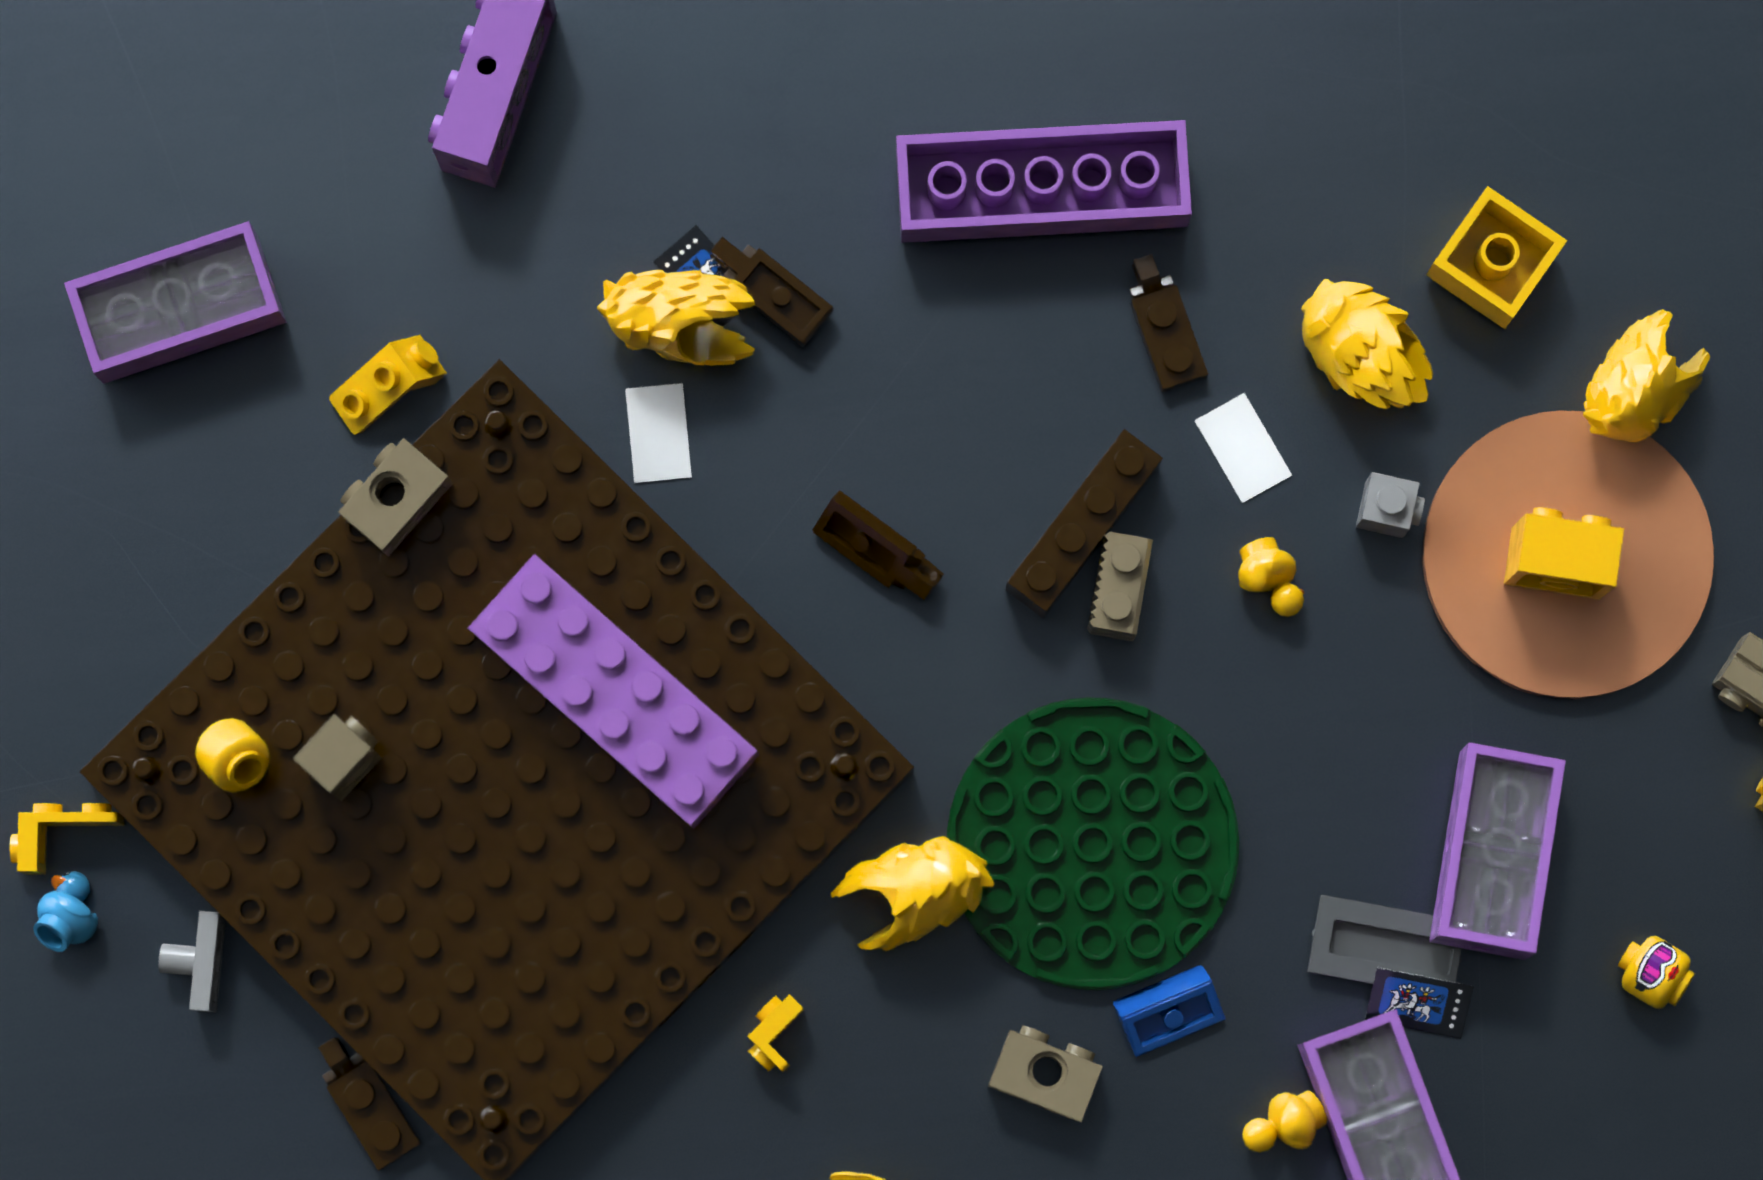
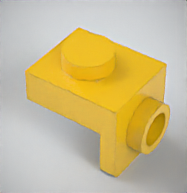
M790 994L783 1001L774 996L756 1014L761 1023L748 1035V1038L755 1044L748 1052L768 1072L775 1065L782 1072L790 1066L770 1045L804 1011V1008Z

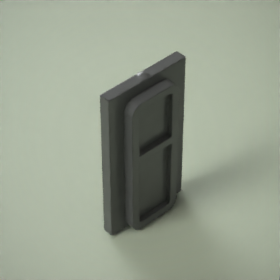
M1320 895L1315 929L1312 931L1313 940L1307 972L1373 984L1378 967L1456 983L1458 966L1461 963V948L1429 942L1433 915Z

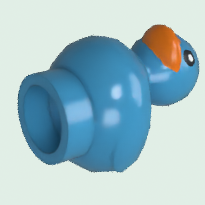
M77 871L66 872L63 876L54 875L51 878V884L55 891L45 894L38 903L37 915L39 920L34 925L33 931L37 939L53 951L62 952L70 944L84 943L93 936L97 929V914L91 913V910L83 903L90 894V882L84 874Z

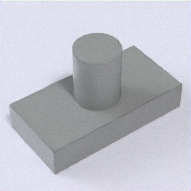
M199 911L196 946L161 945L159 954L160 973L193 976L189 1010L217 1013L226 920L219 912Z

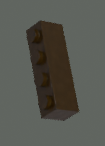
M1124 429L1007 581L1005 590L1044 619L1100 546L1104 535L1113 529L1158 470L1163 457Z

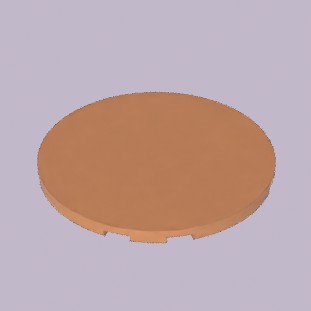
M1551 411L1524 416L1486 434L1463 453L1448 471L1435 493L1425 522L1422 555L1424 581L1432 607L1446 634L1473 664H1477L1484 671L1499 679L1501 683L1536 696L1569 699L1593 698L1614 693L1646 678L1675 655L1690 637L1705 608L1712 584L1714 546L1711 526L1700 494L1686 471L1663 446L1650 436L1639 442H1628L1591 433L1589 430L1591 426L1583 416L1582 411ZM1534 508L1556 509L1563 512V519L1582 521V516L1584 515L1601 516L1611 519V526L1624 528L1616 587L1599 600L1504 585L1511 528L1526 513L1533 514Z

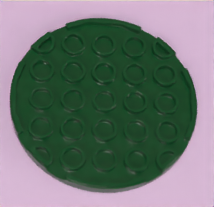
M1086 697L1050 703L1029 711L1003 729H1000L986 742L965 771L955 792L947 826V838L986 860L987 866L985 868L994 881L993 887H983L982 901L975 912L969 909L964 912L967 920L979 937L992 951L1019 971L1040 981L1076 990L1097 991L1135 985L1165 972L1187 957L1205 939L1222 914L1233 888L1239 859V832L1234 804L1224 779L1206 754V751L1185 730L1161 715L1140 705L1109 698Z

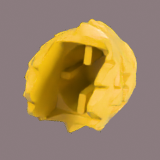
M652 270L638 274L633 272L624 273L616 284L607 279L603 281L604 301L597 306V310L607 320L614 334L625 343L628 349H650L656 351L665 360L709 366L735 364V361L752 356L755 348L744 343L746 337L734 331L724 329L722 326L711 321L713 318L736 316L739 314L738 310L755 305V301L748 294L746 286L736 280L718 275L702 274L700 270L665 273L663 270Z
M1324 279L1317 287L1313 296L1301 307L1304 313L1302 335L1305 347L1310 351L1317 368L1325 372L1332 387L1335 390L1342 388L1348 395L1361 400L1363 398L1368 403L1383 409H1388L1390 405L1404 408V406L1409 407L1413 402H1427L1429 392L1425 378L1431 380L1433 378V370L1421 342L1405 322L1408 318V312L1388 304L1390 298L1373 292L1374 288L1367 284L1347 281L1334 283L1329 279Z
M1662 309L1650 316H1646L1643 320H1637L1626 330L1620 340L1617 339L1608 351L1603 364L1598 366L1592 381L1587 386L1585 394L1587 401L1583 403L1585 409L1583 416L1591 426L1589 429L1591 433L1628 442L1644 440L1656 432L1659 428V423L1671 422L1690 396L1689 394L1695 391L1701 384L1702 374L1711 356L1703 348L1687 363H1683L1679 368L1676 366V357L1668 355L1666 351V331L1670 326L1669 323L1673 316L1671 312Z
M940 836L925 841L920 846L902 843L891 848L877 859L858 863L845 874L846 877L831 892V897H841L864 888L880 891L888 899L892 907V915L895 916V921L876 931L872 936L857 945L860 949L865 950L883 949L884 951H889L905 942L909 943L913 940H919L939 925L948 927L968 909L975 912L982 901L983 887H993L994 881L985 868L987 866L986 860L966 847L950 841L949 838Z

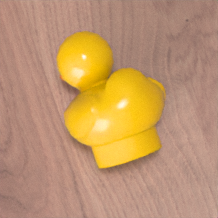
M1273 537L1260 538L1242 547L1239 551L1243 562L1238 571L1239 586L1249 592L1272 591L1270 601L1274 611L1286 617L1296 615L1303 607V595L1305 592L1290 583L1297 572L1294 558L1284 550H1280L1276 539Z
M1307 1090L1299 1095L1284 1092L1276 1095L1270 1101L1268 1120L1257 1118L1245 1125L1242 1132L1243 1142L1247 1148L1259 1153L1273 1147L1276 1138H1279L1286 1145L1294 1149H1306L1312 1145L1316 1130L1326 1126L1327 1116L1321 1102L1311 1091Z

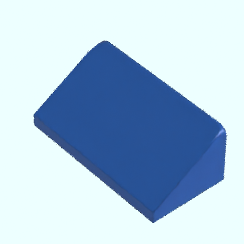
M1202 965L1195 966L1113 1002L1135 1057L1226 1020L1212 980Z

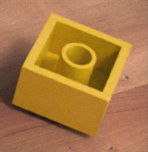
M1487 186L1438 255L1426 276L1503 329H1506L1568 240Z
M1534 508L1533 514L1526 513L1511 528L1504 585L1599 600L1616 587L1624 528L1611 526V519L1601 516L1584 515L1582 516V521L1563 519V512L1556 509Z

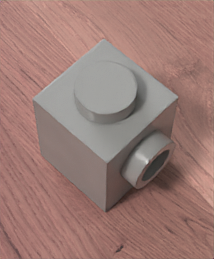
M1372 472L1365 481L1356 528L1403 538L1410 530L1411 525L1419 526L1425 498L1417 496L1420 482Z

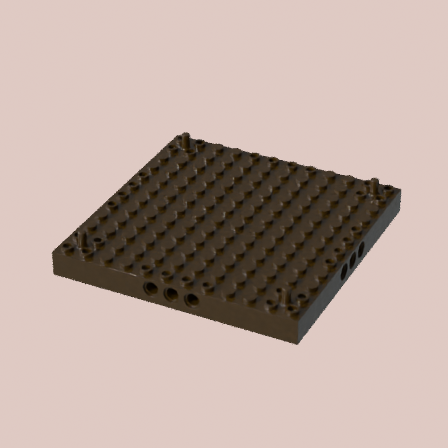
M499 359L412 444L442 470L453 482V485L389 557L340 515L79 771L483 1180H511L914 773V766ZM399 483L386 485L380 494L381 504L394 506L400 503L405 494L404 486ZM534 554L758 751L759 757L695 829L689 826L469 630L468 627ZM334 714L344 723L351 716L379 741L373 750L382 757L343 801L326 790L293 759ZM230 718L242 720L250 726L266 743L270 753L269 765L264 776L257 784L239 792H229L219 788L201 770L195 757L196 745L208 727L220 720Z

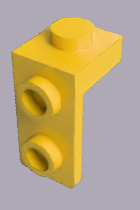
M416 335L389 342L329 396V400L351 433L356 435L365 431L409 391L434 385L447 372L438 361L436 350L428 342L424 341L421 335Z
M106 803L82 804V812H63L62 804H33V812H18V834H12L10 839L11 863H17V871L26 875H46L47 826H124V817L118 812H112V804Z

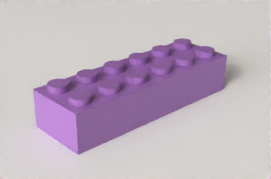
M1185 120L896 136L901 243L1188 227L1192 215Z
M535 554L468 627L477 638L693 829L759 757L758 751Z

